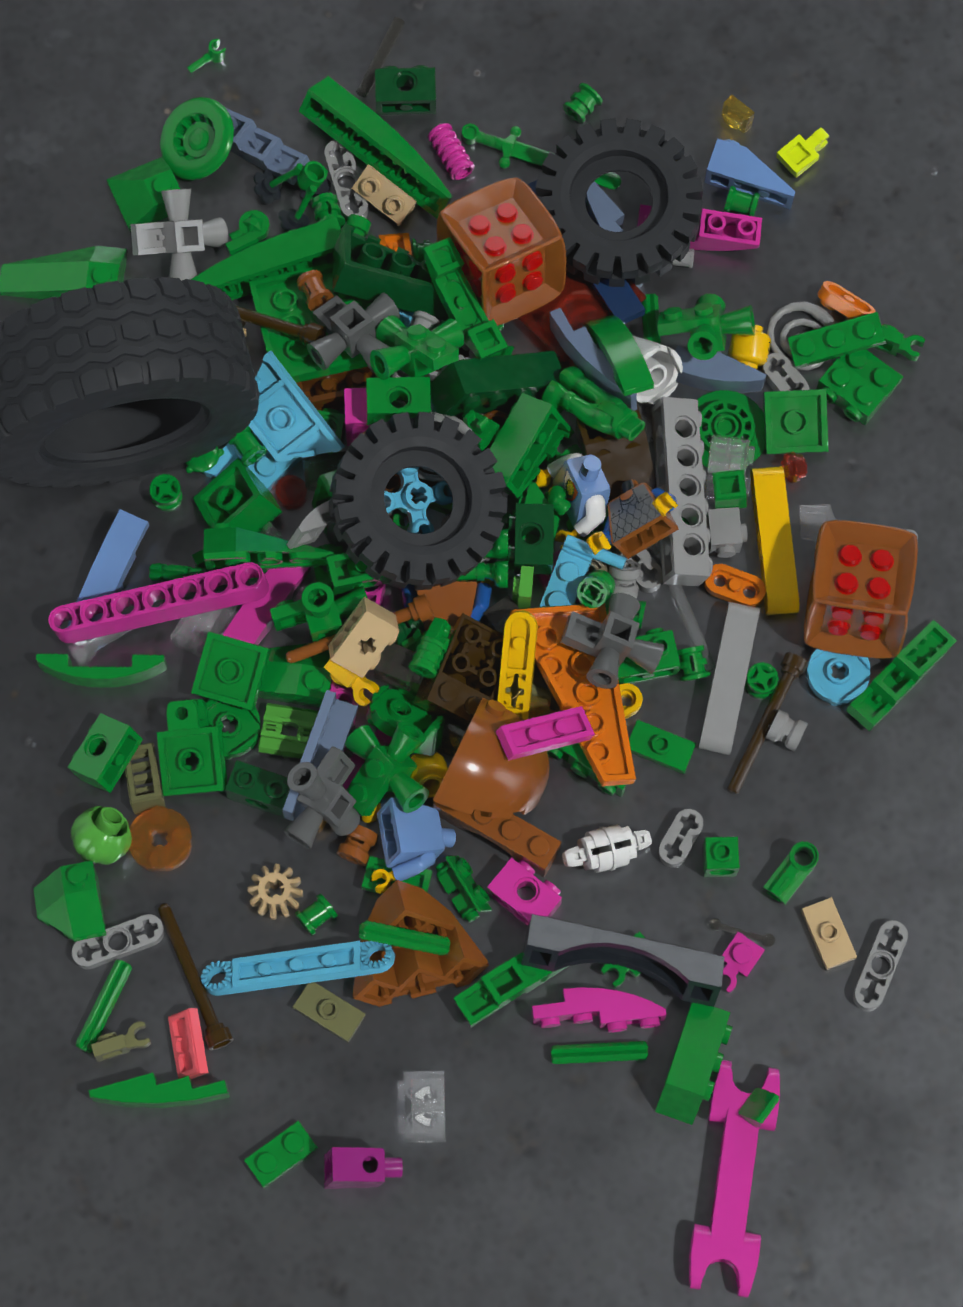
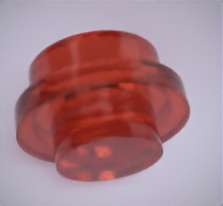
M786 453L781 461L785 478L791 483L799 482L801 478H805L807 475L806 460L800 453Z
M294 475L281 478L275 489L278 500L286 506L300 504L307 494L305 482L300 477Z

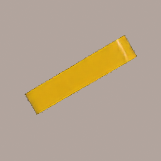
M782 466L753 468L750 470V485L761 580L764 582L766 589L764 596L766 615L799 613V592L784 469Z

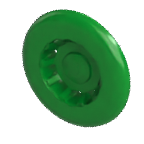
M207 97L189 99L171 112L162 128L160 151L174 175L187 180L202 179L211 175L224 163L229 155L234 138V127L229 112L220 102Z
M730 390L713 391L698 398V411L702 414L700 440L704 442L702 465L717 471H734L745 468L757 460L765 449L764 413L762 409L746 395ZM707 426V430L702 431V428ZM708 437L713 441L712 443L708 442ZM742 437L746 439L744 443L741 441ZM717 445L723 446L724 449L718 448V447H716V446H717ZM736 445V448L730 449V446Z

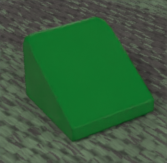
M744 470L713 472L715 509L746 508L747 495Z
M439 716L424 733L426 737L425 742L413 753L433 756L441 748L445 723L444 716Z
M756 1088L739 1110V1115L756 1128L760 1127L780 1100L779 1096L767 1090Z

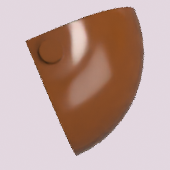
M482 698L433 801L471 815L474 809L490 812V818H511L513 813L516 812L525 815L537 806L547 786L550 770L548 753L545 751L508 761L496 731L500 726L523 721L524 719L507 710L500 702Z

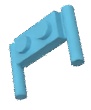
M568 534L539 608L575 605L578 598L577 587L586 577L593 558L621 570L627 558L605 549L600 550L594 555L586 541Z

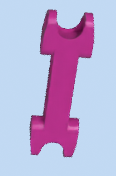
M722 1060L711 1094L708 1121L724 1123L710 1226L694 1224L689 1252V1287L700 1290L707 1267L715 1262H723L732 1267L736 1274L737 1296L748 1298L758 1267L761 1234L745 1232L759 1129L775 1131L780 1100L760 1127L756 1128L739 1115V1110L751 1093L742 1092L735 1086L731 1069L732 1061ZM768 1067L766 1079L761 1089L777 1094L780 1099L779 1069Z

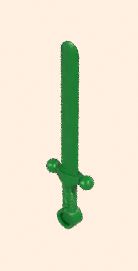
M471 123L464 125L461 131V139L467 145L479 143L500 150L503 157L500 158L498 164L502 169L510 166V156L542 166L549 154V151L516 141L522 132L518 126H513L510 129L511 135L505 139L479 131L475 124ZM609 172L597 178L595 182L609 189H617L620 187L622 180L618 174Z

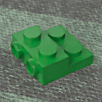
M865 349L841 356L839 359L837 358L818 381L816 390L826 389L828 403H835L842 408L845 415L852 421H859L866 425L901 383L903 376Z

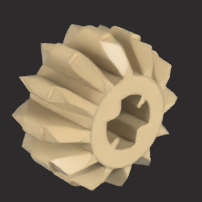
M280 864L274 865L273 873H269L268 868L263 866L261 868L264 875L263 878L256 874H253L251 877L256 885L249 886L247 889L249 894L255 895L250 899V905L252 907L260 905L258 909L260 916L265 915L270 910L271 920H276L277 911L280 910L283 916L287 918L289 917L287 906L293 909L299 908V903L293 898L303 897V890L296 888L301 884V880L299 877L291 878L293 870L290 867L281 874ZM280 886L282 895L275 894L271 897L269 889H277Z

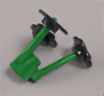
M310 161L305 166L298 163L294 169L279 177H273L269 170L263 173L257 172L253 177L256 184L254 192L261 196L265 204H271L274 200L277 201L281 198L280 190L282 183L294 176H298V186L301 189L299 196L303 199L297 210L290 208L288 211L281 210L278 213V218L282 221L281 227L289 231L308 226L310 219L307 215L303 214L308 203L311 205V200L319 194L329 193L328 190L331 187V183L326 178L328 170L317 161Z

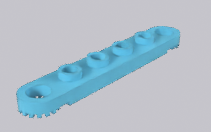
M354 941L233 958L232 961L211 962L210 966H205L206 969H203V974H201V982L209 994L220 996L378 974L392 967L395 961V953L392 946L373 941ZM385 951L386 955H384L385 958H382V961L378 960V962L374 961V963L372 960L370 961V956L374 952ZM218 973L226 974L225 981L222 980V983L219 982L218 985L210 983L214 975Z

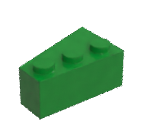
M524 393L521 394L518 401L512 406L510 415L502 429L497 432L490 448L497 460L493 469L495 473L502 472L506 487L502 492L516 498L524 492L541 472L538 466L547 456L550 458L555 456L558 452L555 447L563 437L570 438L574 433L573 429L552 404Z
M691 1003L655 1112L691 1125L693 1124L702 1100L709 1101L715 1082L709 1079L712 1071L718 1073L724 1054L718 1051L720 1044L727 1045L733 1028V1026L727 1025L731 1012L717 1007Z

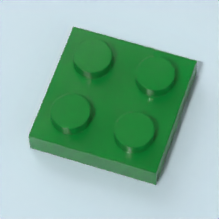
M826 389L763 392L765 454L829 451Z
M208 631L191 693L254 711L271 649Z

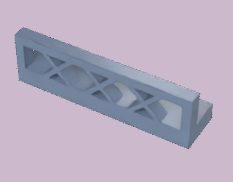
M326 690L300 763L310 762L317 769L321 760L332 746L343 751L356 717L358 706L338 700L336 692ZM290 789L283 807L284 818L294 821L305 808L296 800L300 794Z

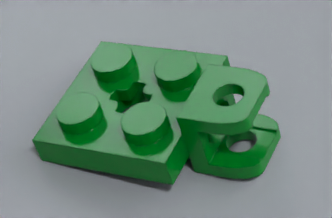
M203 699L170 702L167 706L168 731L157 732L163 796L224 791L227 786L222 726H209L208 709ZM191 752H194L195 756L199 758V764L196 765L195 770H192V766L186 765L185 762L186 758L191 756Z

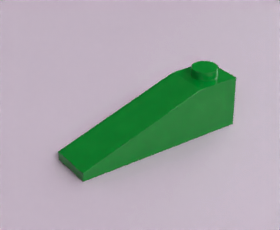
M93 246L2 264L0 295L47 299L50 297H60L62 293L83 287L92 288L96 284L113 281L121 283L124 280L128 250L126 248Z
M217 523L211 525V529H204L203 556L208 572L251 562L258 564L262 570L326 566V557L333 556L334 552L308 545L289 549L287 546L289 540L238 527H230L228 523Z
M310 643L270 648L271 653L258 698L320 708L325 692L330 690L332 684L331 673L324 668L330 659L329 650L296 663H289L286 660V654L289 651Z

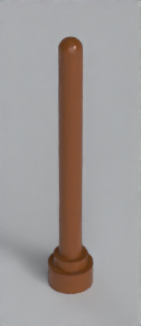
M426 594L414 597L413 602L408 603L409 607L393 612L396 614L398 624L410 619H414V621L421 619L423 622L434 618ZM336 634L289 651L286 654V660L289 663H296L328 651V645Z

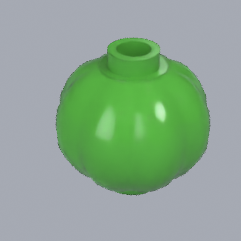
M91 807L80 814L71 827L73 846L85 861L110 865L123 857L132 844V835L128 821L120 811L112 807Z

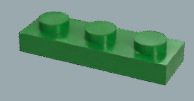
M878 312L788 337L796 369L886 344Z

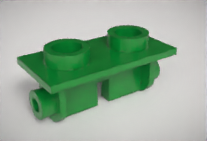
M447 856L445 857L447 862H442L435 867L438 872L436 876L447 894H451L456 889L460 891V894L451 900L462 919L466 918L470 923L480 917L478 912L492 911L488 903L490 898L482 886L476 884L471 876L473 874L472 868L464 858Z

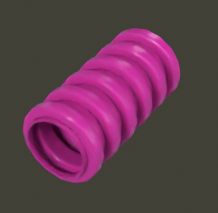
M443 123L437 125L427 136L429 142H432V147L434 150H437L436 153L441 158L442 164L445 165L446 171L450 173L449 175L452 180H461L467 177L474 170V163L470 161L465 148L461 146L462 143L457 138L455 131H452L451 124Z

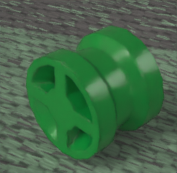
M161 474L152 480L149 491L153 504L157 509L172 511L180 506L183 494L180 483L174 476Z
M765 662L752 665L748 670L745 682L747 693L759 700L770 697L778 683V672L772 665Z

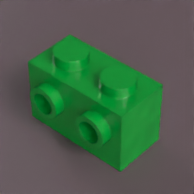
M655 628L647 631L643 636L636 637L635 639L664 644V651L655 671L650 674L626 657L619 666L618 681L619 685L623 683L633 684L678 675L681 664L673 630L664 631L663 628Z

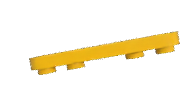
M519 610L508 617L504 627L498 702L503 704L507 710L527 720L530 714L538 625L534 615L528 611ZM515 674H519L518 686L524 689V693L518 695L516 706L513 707L512 693L507 692L506 688L512 686Z

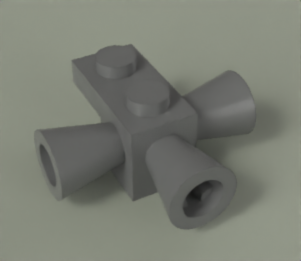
M381 292L365 310L355 300L346 305L336 295L313 311L314 320L319 325L325 326L326 332L329 335L307 344V350L313 361L322 370H326L343 351L351 358L360 353L371 372L374 373L370 363L371 351L389 347L376 339L375 329L388 316L395 315L400 318L399 310L393 300L384 292Z
M616 593L609 598V614L602 623L574 611L571 612L566 622L560 643L596 657L587 673V679L591 684L599 688L610 689L617 686L619 666L626 657L652 674L657 668L664 651V644L635 639L640 623L633 619L640 609V603L629 594Z
M332 746L321 760L317 769L310 762H302L294 766L288 774V786L300 794L296 800L305 810L283 831L292 840L308 849H311L322 820L328 822L333 832L341 836L352 833L359 825L360 814L353 807L356 800L342 786L356 765L342 750Z

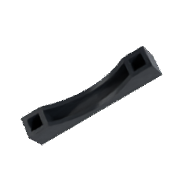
M532 914L525 936L521 965L552 972L567 966L583 963L620 965L656 979L683 1001L714 1007L722 988L725 957Z

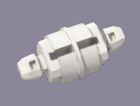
M617 824L608 827L602 826L599 829L586 832L584 838L577 840L576 847L565 850L562 853L564 865L567 867L583 865L585 871L593 869L596 873L607 870L613 871L618 867L628 865L630 859L637 858V851L649 847L652 844L649 831L646 830L632 832L629 826L621 828ZM621 842L623 848L615 849L614 843ZM599 848L600 854L592 855L591 849Z

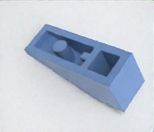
M717 138L706 170L704 183L730 190L731 186H735L736 190L752 195L760 193L759 200L791 209L795 190L747 147L741 146L734 140H721Z

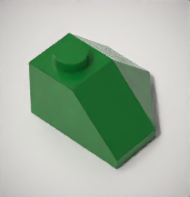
M93 861L60 866L33 888L37 918L48 926L52 925L62 931L64 936L74 942L107 935L99 879Z

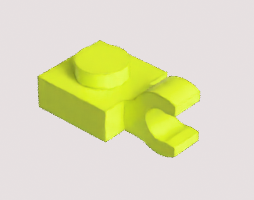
M822 127L806 140L799 134L777 152L776 158L797 178L819 160L817 152L828 144L826 139L829 138V135Z

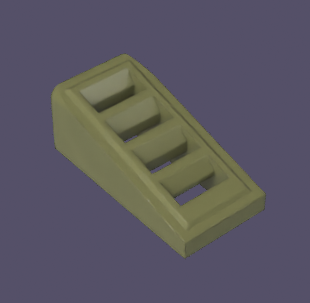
M154 742L139 745L125 769L130 804L136 815L166 808ZM149 757V761L132 764L131 761ZM151 769V772L134 775V773ZM153 782V785L136 788V785Z

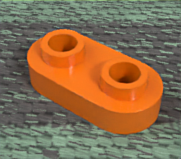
M823 282L817 293L821 299L820 303L825 308L837 310L846 316V320L876 312L869 303L834 282Z
M725 564L713 565L710 577L704 581V587L710 595L728 602L752 607L759 606L766 593L765 584L759 577ZM722 579L725 585L721 587L716 586L714 580ZM747 589L752 590L754 596L748 598L744 595L743 591Z

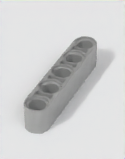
M729 602L698 749L726 755L731 753L760 608Z

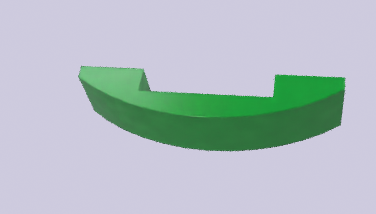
M451 237L423 248L422 252L439 299L449 318L456 320L461 326L464 342L474 355L481 360L506 349L508 345L494 319L488 320L461 269L464 266V262Z
M609 315L582 323L594 343H598L612 366L614 380L624 397L654 389V382L634 337L617 316Z
M36 654L39 668L47 674L68 683L87 687L127 686L148 680L167 670V662L164 655H132V667L72 666L68 654Z

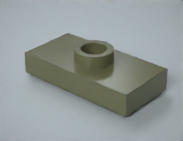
M315 982L306 985L293 1006L294 1010L347 1043L350 1042L366 1016L364 1012Z

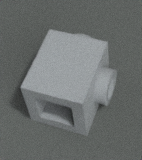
M739 507L708 509L706 523L711 533L708 545L709 555L717 554V557L728 558L736 555V553H740L743 542H747L746 523H741Z

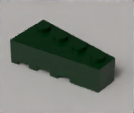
M344 224L333 249V291L371 302L381 292H384L393 300L397 308L403 311H422L444 321L449 318L435 290L425 259L421 263L415 260L409 254V251L398 247L397 251H394L379 244L381 239L370 234L368 238L354 233L355 227Z
M546 351L493 356L481 360L478 358L461 359L453 362L430 383L432 413L436 412L462 418L471 409L479 414L512 407L522 393L542 400L543 393L552 380L560 383L559 376L562 368L556 352Z

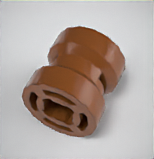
M358 825L352 833L347 835L345 842L340 844L336 853L351 863L366 866L369 860L368 852L370 847L375 846L379 835L364 826Z

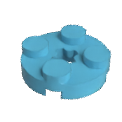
M816 649L811 655L806 670L808 684L817 697L828 702L830 705L839 706L853 702L868 686L870 680L869 659L867 657ZM835 666L838 669L844 667L846 669L844 673L845 678L841 680L840 678L835 679L832 677L833 670L831 667Z

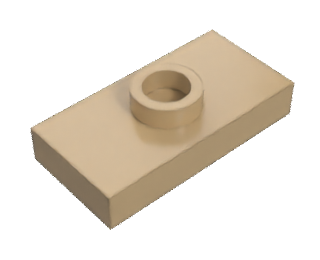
M832 897L801 909L803 918L826 970L857 958Z

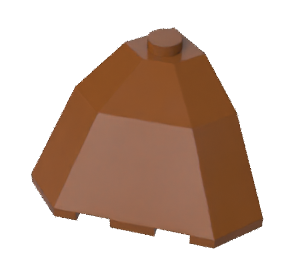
M396 880L377 899L368 921L448 937L451 942L449 953L437 955L391 945L395 953V961L392 967L383 973L355 977L352 994L356 1000L380 1007L392 1004V999L398 996L410 994L411 998L437 993L435 987L454 983L456 988L469 985L489 964L483 953L449 909L424 889ZM385 951L374 952L370 956V961L372 960L373 963L374 961L378 962V960L382 961V958H385L384 955H386Z

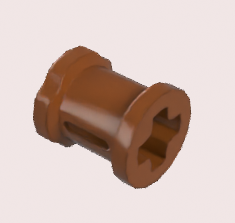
M319 270L305 272L297 279V287L305 293L307 297L306 303L311 311H315L334 298L332 292L326 289L323 283V275Z

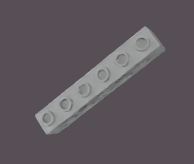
M662 397L651 408L657 488H661L676 497L678 506L670 511V514L679 529L660 540L663 584L699 586L710 577L713 569V562L709 557L708 551L711 533L706 523V515L708 513V500L704 495L706 471L702 467L704 442L700 440L702 414L698 411L697 399ZM676 430L680 431V432L682 433L683 437L680 436V435L676 432ZM678 458L684 462L685 466L680 464ZM680 488L684 489L687 495L683 494ZM682 517L687 519L689 525L682 520ZM684 546L690 550L691 555L685 551Z

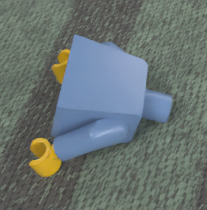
M396 796L381 799V802L378 803L370 816H361L362 821L366 823L374 822L378 818L386 867L392 868L390 872L384 869H377L373 872L372 881L380 878L386 880L385 883L375 887L377 893H384L394 880H406L434 865L436 858L444 851L445 847H453L456 841L454 829L441 827L439 812L435 808L423 804L417 810L405 813Z

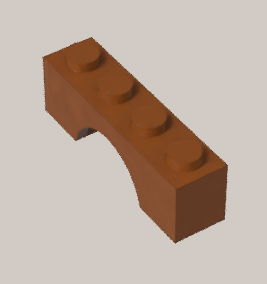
M437 802L433 804V808L439 812L441 819L461 830H469L487 838L509 853L515 861H525L535 870V873L542 877H545L560 852L561 841L514 814L511 818H490V812L474 809L471 815Z

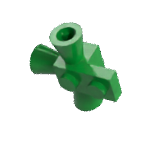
M704 294L698 298L694 308L681 309L680 307H671L664 310V312H660L657 322L659 336L690 332L691 337L687 344L689 353L696 359L708 360L714 357L718 351H725L726 334L755 336L753 308L749 305L724 314L726 306L723 299L716 294Z
M388 316L380 322L376 331V337L390 347L372 350L370 353V363L374 373L382 380H386L398 370H402L410 377H422L459 360L458 348L464 345L462 328L452 318H448L432 331L421 324L412 325L407 328L397 316Z
M316 582L304 589L302 599L282 601L276 607L271 608L270 612L276 631L307 622L310 637L315 642L338 633L342 627L341 619H348L363 597L367 598L364 587L361 586L334 601L332 589L324 583Z
M399 721L389 746H381L369 725L358 727L347 738L345 747L365 761L346 789L356 800L353 807L361 816H370L386 792L393 791L405 813L417 810L427 800L429 790L410 777L417 767L416 763L410 758V755L426 740L424 733L413 724Z

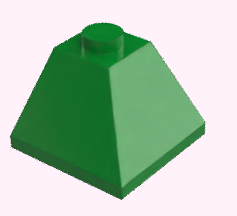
M163 157L106 179L130 232V224L151 223L167 218L168 214L161 191L180 189L171 168Z
M239 457L193 497L210 529L213 524L228 523L230 527H238L260 533L282 513L272 493L247 465H243Z

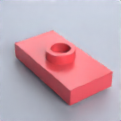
M188 1008L168 1016L178 1079L187 1076L193 1079L209 1073L198 1009Z

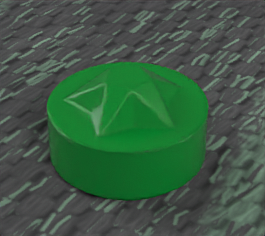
M250 210L241 216L239 229L243 235L253 231L259 242L264 240L269 234V219L261 211Z

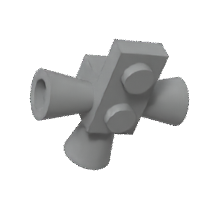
M191 189L162 190L161 194L169 221L130 224L133 255L172 253L169 277L180 278L181 281L185 279L191 280L197 276L191 252L205 250L204 245L225 247V243L228 240L227 226L221 217L202 222V219L188 220Z

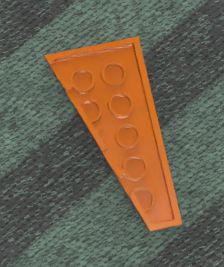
M605 603L597 608H589L582 604L511 610L510 615L519 610L528 611L537 620L538 631L535 663L560 710L564 711L580 706L583 707L595 735L588 741L580 742L579 745L601 786L634 784L636 776L619 681L616 687L610 689L599 688L591 684L587 679V673L596 657L560 643L567 619L572 611L602 623L607 616Z

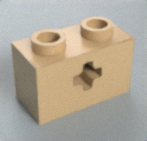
M363 597L328 645L330 660L363 678L369 669L373 670L377 666L387 645L391 646L397 639L399 628L396 614Z

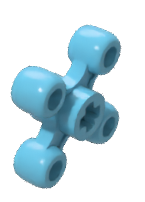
M419 467L405 468L396 473L401 480L400 489L396 493H390L385 490L384 503L386 511L389 514L392 510L399 509L402 513L407 514L409 518L407 532L420 534L419 528L423 534L434 532L433 524L426 517V509L430 503H437L439 505L453 503L449 486L445 481H441L430 487L419 480ZM443 489L446 490L447 496L444 494ZM410 493H413L415 495V498L413 500H415L416 503H414L411 500L413 498V495H411Z

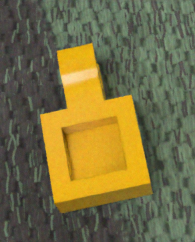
M330 659L324 666L331 673L330 677L335 683L347 688L352 687L354 700L361 706H366L371 702L364 696L363 691L365 688L372 694L380 690L375 682L367 679L365 676L363 678L359 677Z

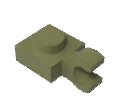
M140 1021L132 1024L126 1035L117 1036L116 1032H112L98 1037V1042L91 1044L96 1060L100 1062L130 1052L129 1050L148 1047L151 1044L149 1038L144 1040H137L135 1038L138 1030L146 1028L145 1023Z

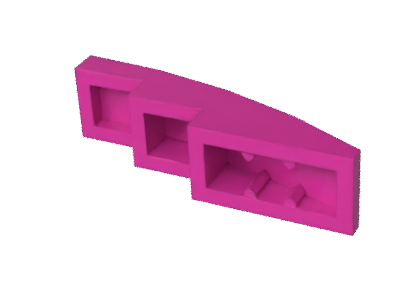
M311 567L269 569L265 574L269 583L267 595L258 601L243 604L223 635L259 645L274 626L270 609L276 607L282 601L292 599L295 589L311 571Z

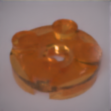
M155 806L137 816L130 826L132 844L129 848L135 862L145 870L152 872L172 871L180 867L188 859L193 840L191 828L187 820L177 811L165 808L164 806ZM164 832L168 834L166 836L168 844L165 847L160 844L156 847L152 845L154 842L153 836L156 833L162 834Z

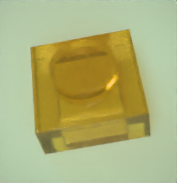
M731 94L723 104L721 116L728 126L738 129L745 134L752 126L755 112Z

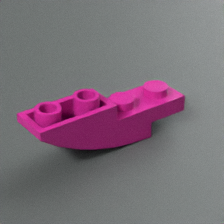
M640 204L637 227L648 218L652 206ZM702 208L699 231L695 242H690L689 249L733 251L759 248L762 218Z
M585 987L563 989V1002L532 1006L531 1011L533 1024H541V1028L560 1026V1021L573 1019L574 1024L589 1023L593 1021V1017L598 1016L600 1029L607 1028L609 1033L626 1031L627 1025L640 1024V1028L643 1029L660 1026V1021H664L667 1016L666 1008L637 995L618 990Z

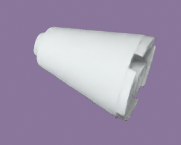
M633 336L654 382V389L637 393V401L640 403L649 402L650 404H656L662 397H668L676 389L678 373L682 374L683 370L681 357L669 346Z

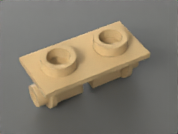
M369 164L351 188L399 226L406 216L411 214L417 202Z

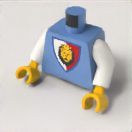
M580 453L567 454L548 464L546 470L540 469L541 472L537 475L536 484L539 488L547 487L552 477L554 478L553 485L563 487L567 492L565 499L571 502V507L566 513L574 530L572 532L560 530L556 534L555 541L564 543L568 534L580 539L579 537L587 536L599 524L604 522L610 496V486L601 469V461L592 454L585 456Z

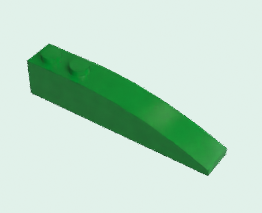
M329 76L308 89L299 112L365 164L375 168L415 199L419 206L438 219L440 211L449 205L453 196L418 152L377 113Z
M337 216L320 220L305 227L292 229L252 245L220 261L191 280L204 282L205 285L216 286L222 292H225L231 300L251 295L249 281L332 263L333 249L341 233Z

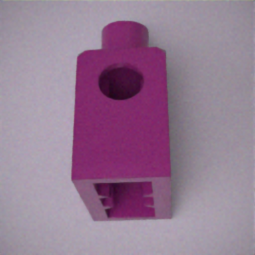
M332 1147L324 1155V1189L379 1187L385 1182V1178L402 1177V1158L385 1157L384 1148ZM362 1163H367L370 1166L371 1173L363 1169Z

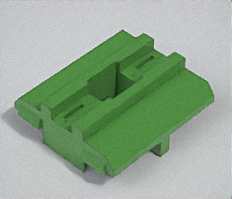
M267 703L261 737L259 738L258 752L283 756L285 759L289 757L301 759L319 711ZM292 726L298 729L296 737L282 735L283 728Z

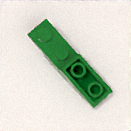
M522 952L482 976L480 981L455 996L453 1000L469 1025L473 1027L524 993H529L567 967L552 972L521 965Z

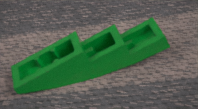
M933 620L848 706L846 711L870 732L932 669L957 640Z
M154 1073L88 1090L94 1102L125 1107L166 1108L197 1105L230 1098L225 1080L193 1089L189 1076L158 1085Z

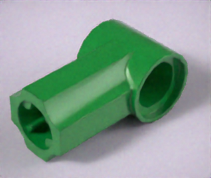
M805 841L796 843L762 889L777 902L785 906L810 872L814 870L819 860L817 848L812 843ZM799 851H805L811 856L812 862L809 865L802 866L795 861L794 855Z

